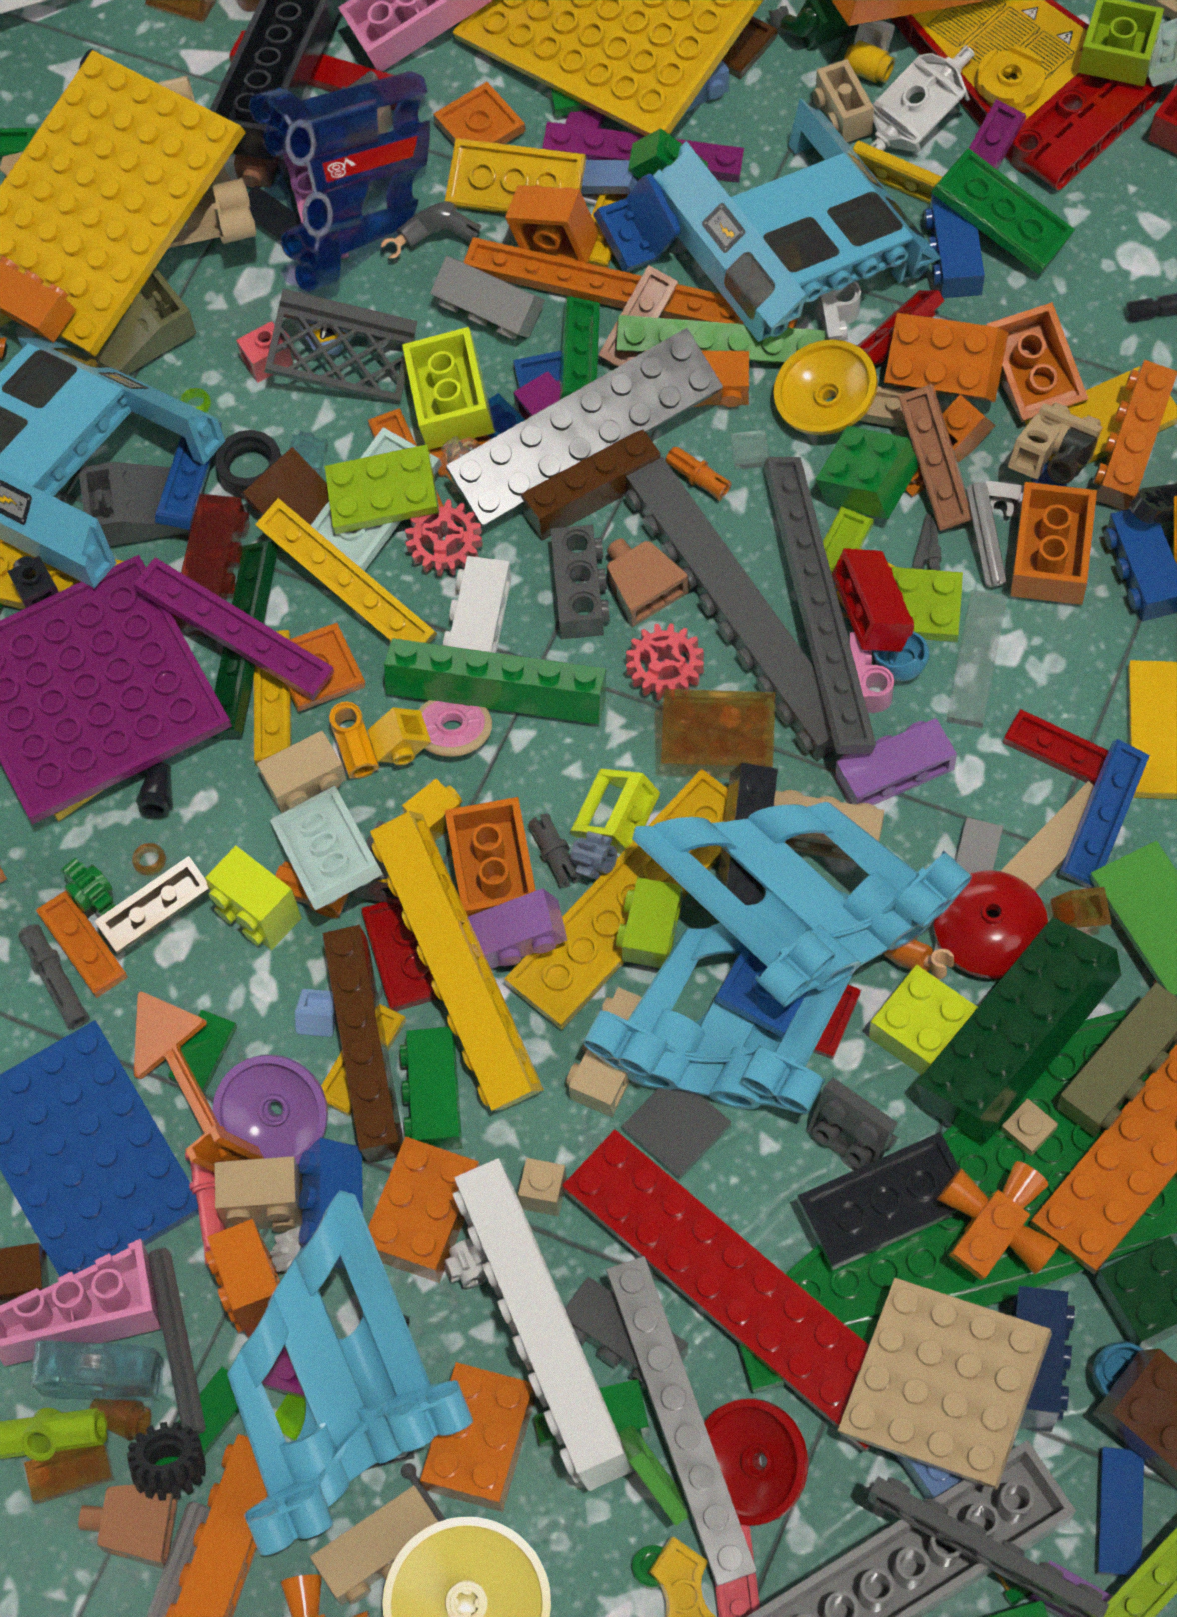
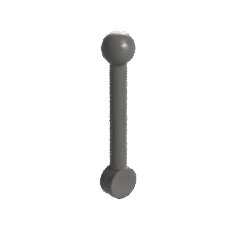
M412 1463L404 1464L401 1468V1475L415 1485L438 1522L446 1520L427 1490L423 1488L421 1481L416 1475L417 1469Z

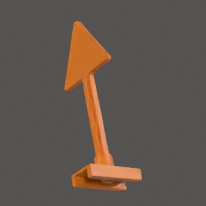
M141 991L137 996L134 1077L143 1079L165 1059L167 1060L204 1132L200 1138L185 1149L190 1161L215 1173V1162L264 1159L258 1146L227 1132L225 1127L220 1126L180 1050L186 1041L206 1025V1020Z

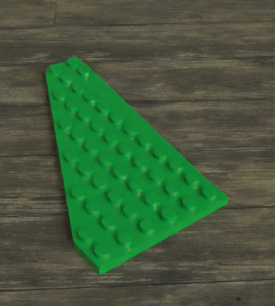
M1125 1010L1085 1020L1002 1123L1003 1125L1027 1099L1058 1123L1057 1129L1032 1156L1028 1155L1001 1132L1002 1125L986 1144L954 1125L942 1134L959 1168H962L987 1197L996 1190L1003 1191L1014 1163L1017 1161L1031 1166L1047 1180L1048 1187L1024 1208L1031 1215L1023 1225L1035 1231L1037 1230L1030 1225L1031 1220L1106 1130L1103 1127L1095 1137L1057 1109L1060 1095L1127 1017ZM1147 1074L1142 1081L1146 1082V1080L1149 1078V1074ZM1126 1099L1118 1109L1122 1111L1130 1100ZM1177 1174L1105 1263L1146 1248L1169 1235L1171 1238L1177 1237ZM961 1212L834 1270H831L818 1244L792 1267L786 1275L870 1345L894 1278L989 1308L1015 1298L1019 1286L1041 1288L1087 1269L1057 1247L1044 1267L1034 1275L1012 1248L1008 1246L986 1278L980 1280L949 1256L966 1232L964 1228L972 1219L971 1216ZM739 1344L753 1393L786 1385L778 1376Z

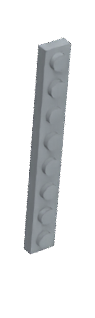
M643 1256L608 1268L606 1273L716 1586L718 1587L756 1573L755 1564L646 1258Z

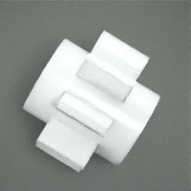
M301 1227L287 1230V1232L274 1237L277 1244L270 1251V1255L277 1272L287 1271L302 1247V1244L299 1242Z
M471 1238L458 1242L449 1249L451 1258L445 1260V1267L452 1283L461 1280L464 1288H471L488 1280L482 1265L489 1262V1260L486 1262L482 1261Z

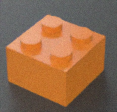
M517 185L505 216L519 248L583 263H588L599 234L580 189L571 187L555 188L539 185Z

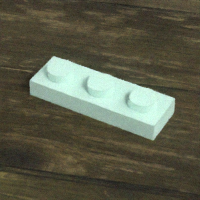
M1177 18L1161 24L1148 74L1153 87L1177 81Z

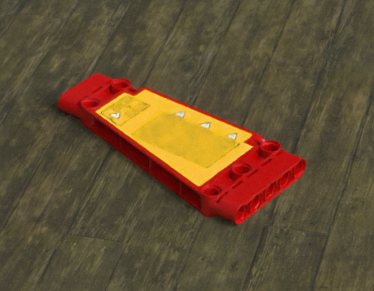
M987 0L889 18L920 55L931 53L943 58L949 56L953 59L964 45L972 49L975 56L968 61L960 72L969 100L966 101L963 97L959 102L980 127L993 105L985 97L979 95L977 90L978 67L982 58L997 48L998 52L1008 51L1009 46L1024 47L1039 56L1042 61L1041 67L1045 71L1043 90L1033 102L1026 104V107L1021 110V112L1026 114L1027 118L1005 157L1016 170L1025 173L1032 172L1057 191L1064 188L1157 102L1163 90L1162 85L1153 87L1149 76H1147L1145 86L1079 73L1082 49L1089 25L1054 0ZM1014 73L1010 76L1003 75L1008 80L1017 79V75Z

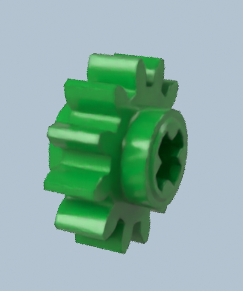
M75 857L61 868L60 871L69 882L64 886V889L71 900L83 912L86 913L91 908L95 914L101 917L116 906L109 895L113 891L110 882L94 865L91 864L86 868Z

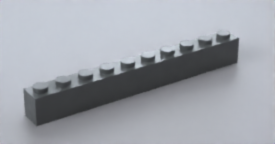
M661 457L626 476L627 491L624 494L629 506L633 511L639 510L644 517L643 523L648 533L652 537L657 536L661 541L663 553L673 562L675 561L688 575V589H695L700 596L699 602L704 612L708 616L713 615L719 623L718 629L723 639L727 643L732 641L737 648V656L742 666L746 670L751 668L757 677V685L765 697L771 696L777 705L776 711L781 721L785 725L790 723L795 730V737L800 748L805 753L810 752L817 762L835 752L836 749L814 666L665 459Z

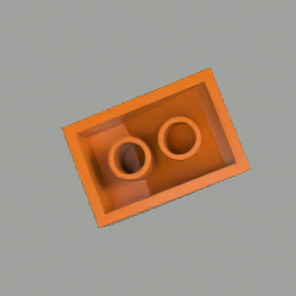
M1053 302L987 323L986 326L999 327L1008 333L999 381L1021 422L1033 419L1039 413L1043 403L1052 406L1057 402L1069 407L1089 399Z

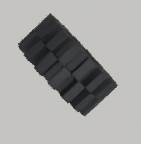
M161 1422V1429L155 1430L153 1425L146 1428V1436L141 1432L135 1436L136 1443L130 1442L128 1446L127 1460L133 1485L136 1486V1490L140 1494L145 1491V1496L152 1499L157 1493L159 1500H166V1495L172 1493L173 1499L180 1497V1490L183 1489L188 1494L193 1490L192 1483L199 1485L202 1481L201 1474L204 1475L206 1470L205 1459L199 1435L197 1432L193 1433L190 1426L186 1425L182 1429L181 1423L174 1422L172 1428H168L167 1422ZM165 1457H179L176 1461L166 1465H154L155 1462Z

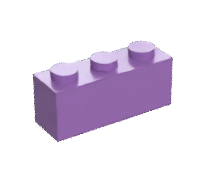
M937 718L926 723L925 721H918L909 726L903 733L893 737L887 735L875 741L876 746L873 753L844 754L836 762L835 778L850 804L869 803L876 805L955 769L957 753Z
M543 888L468 916L491 969L500 965L510 966L517 964L524 956L532 953L549 952L556 947V944L567 941L558 899Z

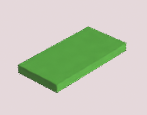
M1156 840L1091 872L1090 879L1157 983L1177 997V870Z

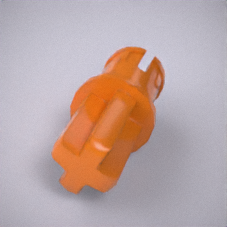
M673 447L667 454L665 459L667 464L688 477L689 484L692 486L698 485L718 501L722 500L731 488L732 482L711 469L707 461H698L680 447Z

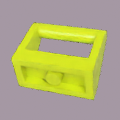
M599 769L570 833L577 838H586L587 831L611 837L610 846H614L617 853L622 854L634 841L632 837L635 827L646 825L660 792L644 773ZM608 785L623 789L605 828L589 826Z

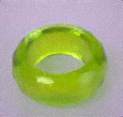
M190 388L181 395L180 401L186 404L192 398H202L204 400L203 403L195 408L205 413L210 409L211 398L201 388Z

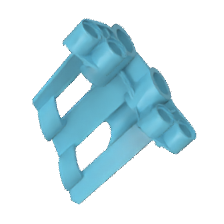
M829 802L808 807L794 804L772 806L752 813L748 819L711 823L708 819L700 817L670 819L657 823L654 826H636L632 837L649 856L768 967L760 978L756 975L755 980L784 1007L811 989L816 988L818 991H822L838 984L854 973L859 966L887 950L900 948L916 939L930 927L933 920L948 909L972 879V875L944 850L941 856L926 870L922 867L918 872L915 871ZM823 833L866 871L869 876L850 895L840 892L790 848L785 841L801 834ZM705 846H721L766 888L765 897L761 902L754 905L743 904L688 851Z

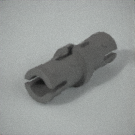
M547 813L541 814L539 816L545 829L541 828L536 817L529 822L528 826L542 848L540 854L543 860L549 862L559 881L560 887H570L571 885L565 872H568L574 884L580 881L582 875L576 873V866L572 863L568 853L570 847L565 839L560 838L551 820V816Z

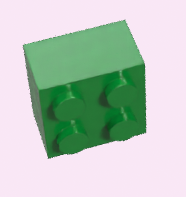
M847 426L815 480L827 506L839 509L842 506L857 513L889 519L917 471L919 463L909 438Z

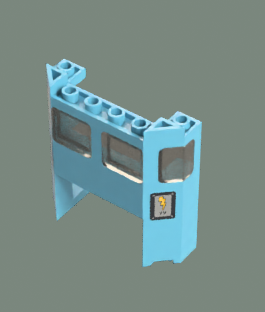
M799 98L788 145L795 154L815 147L825 159L824 161L730 197L686 141L679 149L678 159L672 165L666 166L663 171L659 169L653 175L655 181L663 190L664 198L669 208L678 218L680 234L677 237L758 342L768 337L779 336L787 330L789 321L801 316L804 302H812L821 295L833 290H841L848 284L862 278L868 279L877 272L889 267H893L892 275L899 283L911 278H919L927 272L930 263L942 259L823 112L810 107L801 98Z
M18 338L22 350L0 372V539L35 558L40 556L43 562L95 588L115 566L116 560L98 519L55 498L56 493L131 411L185 437L193 460L203 465L225 442V438L218 419L57 341L52 343L45 338Z

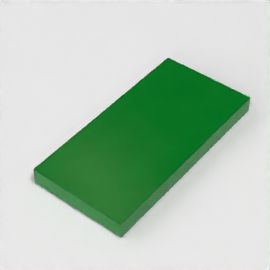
M969 148L964 151L931 191L933 195L1038 275L1041 274L1075 231L1073 227Z

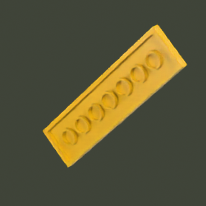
M701 769L648 826L683 817H700L708 819L711 823L724 822L728 788ZM635 841L617 858L613 870L607 874L603 873L562 916L567 941L556 944V947L549 952L532 953L525 956L504 978L505 985L561 1030L625 963L622 959V948L616 946V940L620 924H627L629 912H624L625 899L628 889L635 890L637 877L680 885ZM721 846L699 847L688 852L710 871L720 860ZM682 887L684 899L689 892Z

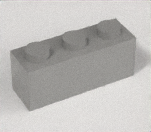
M449 256L445 257L430 294L441 298L438 305L456 313L459 307L470 312L467 317L468 319L484 326L487 325L488 321L499 325L498 333L514 340L517 335L529 338L545 302L544 299Z

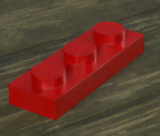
M919 290L857 346L866 352L873 365L883 362L889 356L897 313L932 318L936 314L935 310L945 302L939 290Z

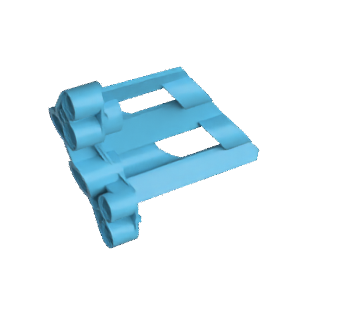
M722 923L715 924L707 929H687L680 936L629 1019L625 1020L613 1013L603 1011L602 1007L583 1044L614 1069L627 1073L628 1079L641 1086L652 1089H679L709 1096L714 1101L733 1108L751 1110L757 1109L760 1105H769L800 1114H808L826 1077L823 1079L814 1071L806 1068V1065L853 973L828 989L818 991L814 988L809 990L783 1038L766 1031L767 1029L716 1002L715 999L709 1010L697 1022H694L688 1017L671 1010L698 960L716 954H736L737 957L732 965L733 967L745 945Z
M339 1190L325 1210L324 1216L309 1242L303 1249L302 1247L300 1248L268 1300V1306L249 1339L241 1347L227 1373L268 1495L267 1498L257 1503L244 1514L259 1554L263 1556L283 1550L293 1543L294 1539L311 1538L328 1530L333 1525L328 1507L344 1494L349 1487L350 1481L376 1462L380 1464L386 1463L403 1452L425 1446L437 1435L454 1434L465 1429L473 1422L458 1381H447L431 1385L357 1198L354 1194ZM339 1255H341L363 1310V1317L355 1331L344 1339H338L319 1292V1288L331 1272ZM284 1345L306 1397L304 1424L297 1440L292 1442L285 1441L262 1384Z

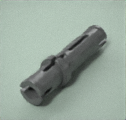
M39 924L25 927L19 932L18 937L32 960L30 965L33 971L39 973L67 1028L69 1030L72 1028L73 1030L83 1026L89 1021L90 1017L59 963L61 958L57 950L51 948Z

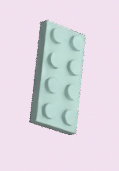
M383 427L361 458L416 447V445ZM430 454L433 474L435 475L442 464L439 458ZM328 501L311 526L365 571L401 521L336 534L333 529L330 503Z
M336 786L321 792L270 820L315 911L383 875Z

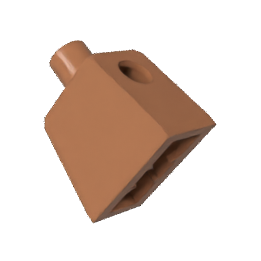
M619 538L607 548V553L613 559L606 566L607 581L631 627L636 626L688 594V575L650 541H644L631 549L623 538Z
M135 1485L111 1486L106 1490L103 1507L82 1505L78 1520L79 1530L99 1532L98 1546L108 1554L164 1569L171 1549L179 1498L173 1499L172 1493L166 1495V1500H159L156 1493L150 1499L145 1496V1491L140 1494L136 1490Z

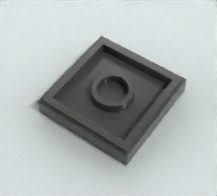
M658 1088L621 1128L645 1152L677 1180H680L731 1127V1121L700 1094L679 1089L667 1090Z

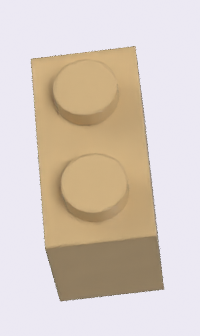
M323 730L257 763L262 780L281 813L333 786L338 788L342 782L346 781L343 765Z

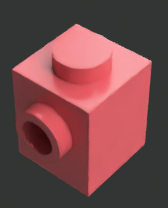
M272 321L236 340L241 359L257 383L273 375L264 372L275 325ZM280 335L278 345L284 342ZM288 347L275 354L273 364L289 367L293 364Z

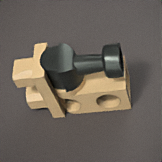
M1057 402L1052 406L1043 403L1039 413L1033 417L1016 439L1008 468L1038 479L1043 472L1045 463L1054 453L1057 455L1052 458L1047 466L1048 475L1053 481L1060 484L1071 482L1078 472L1077 463L1086 465L1088 460H1091L1094 455L1102 430L1100 420L1089 415L1083 418L1070 414L1067 406Z

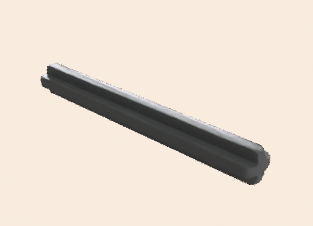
M159 1248L158 1250H152L148 1258L181 1427L183 1429L188 1425L192 1428L193 1433L201 1434L205 1431L206 1426L172 1255L167 1248Z

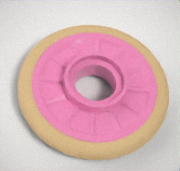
M429 700L418 709L422 712L431 740L424 749L436 755L454 757L471 753L486 742L492 730V718L485 707ZM452 720L462 724L459 728L453 730L443 727L444 723Z

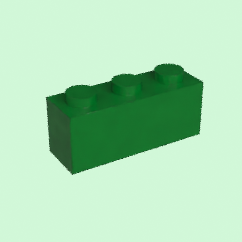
M450 1027L407 1030V1044L400 1045L402 1068L408 1067L409 1080L402 1081L404 1104L410 1103L411 1117H404L405 1136L444 1150L463 1149L454 1033Z

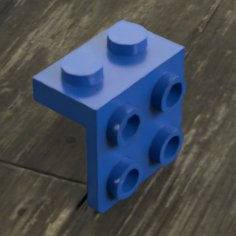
M651 174L642 176L626 199L600 207L593 214L623 272H629L656 262L680 234L678 218L669 208L661 186Z

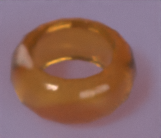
M155 843L142 844L133 852V867L142 875H154L165 866V851ZM154 852L159 855L158 860L153 865L143 866L139 863L140 858L146 853Z

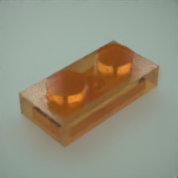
M106 1442L104 1445L58 1451L45 1461L30 1460L24 1462L32 1501L36 1505L115 1480Z

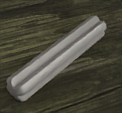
M974 483L967 486L966 492L986 586L997 587L1005 584L1007 579L988 486L986 483Z
M189 1502L186 1505L147 1617H165L172 1602L177 1604L182 1587L178 1585L181 1571L186 1562H192L197 1548L193 1546L195 1532L201 1522L206 1523L209 1515V1509L205 1505L197 1502Z

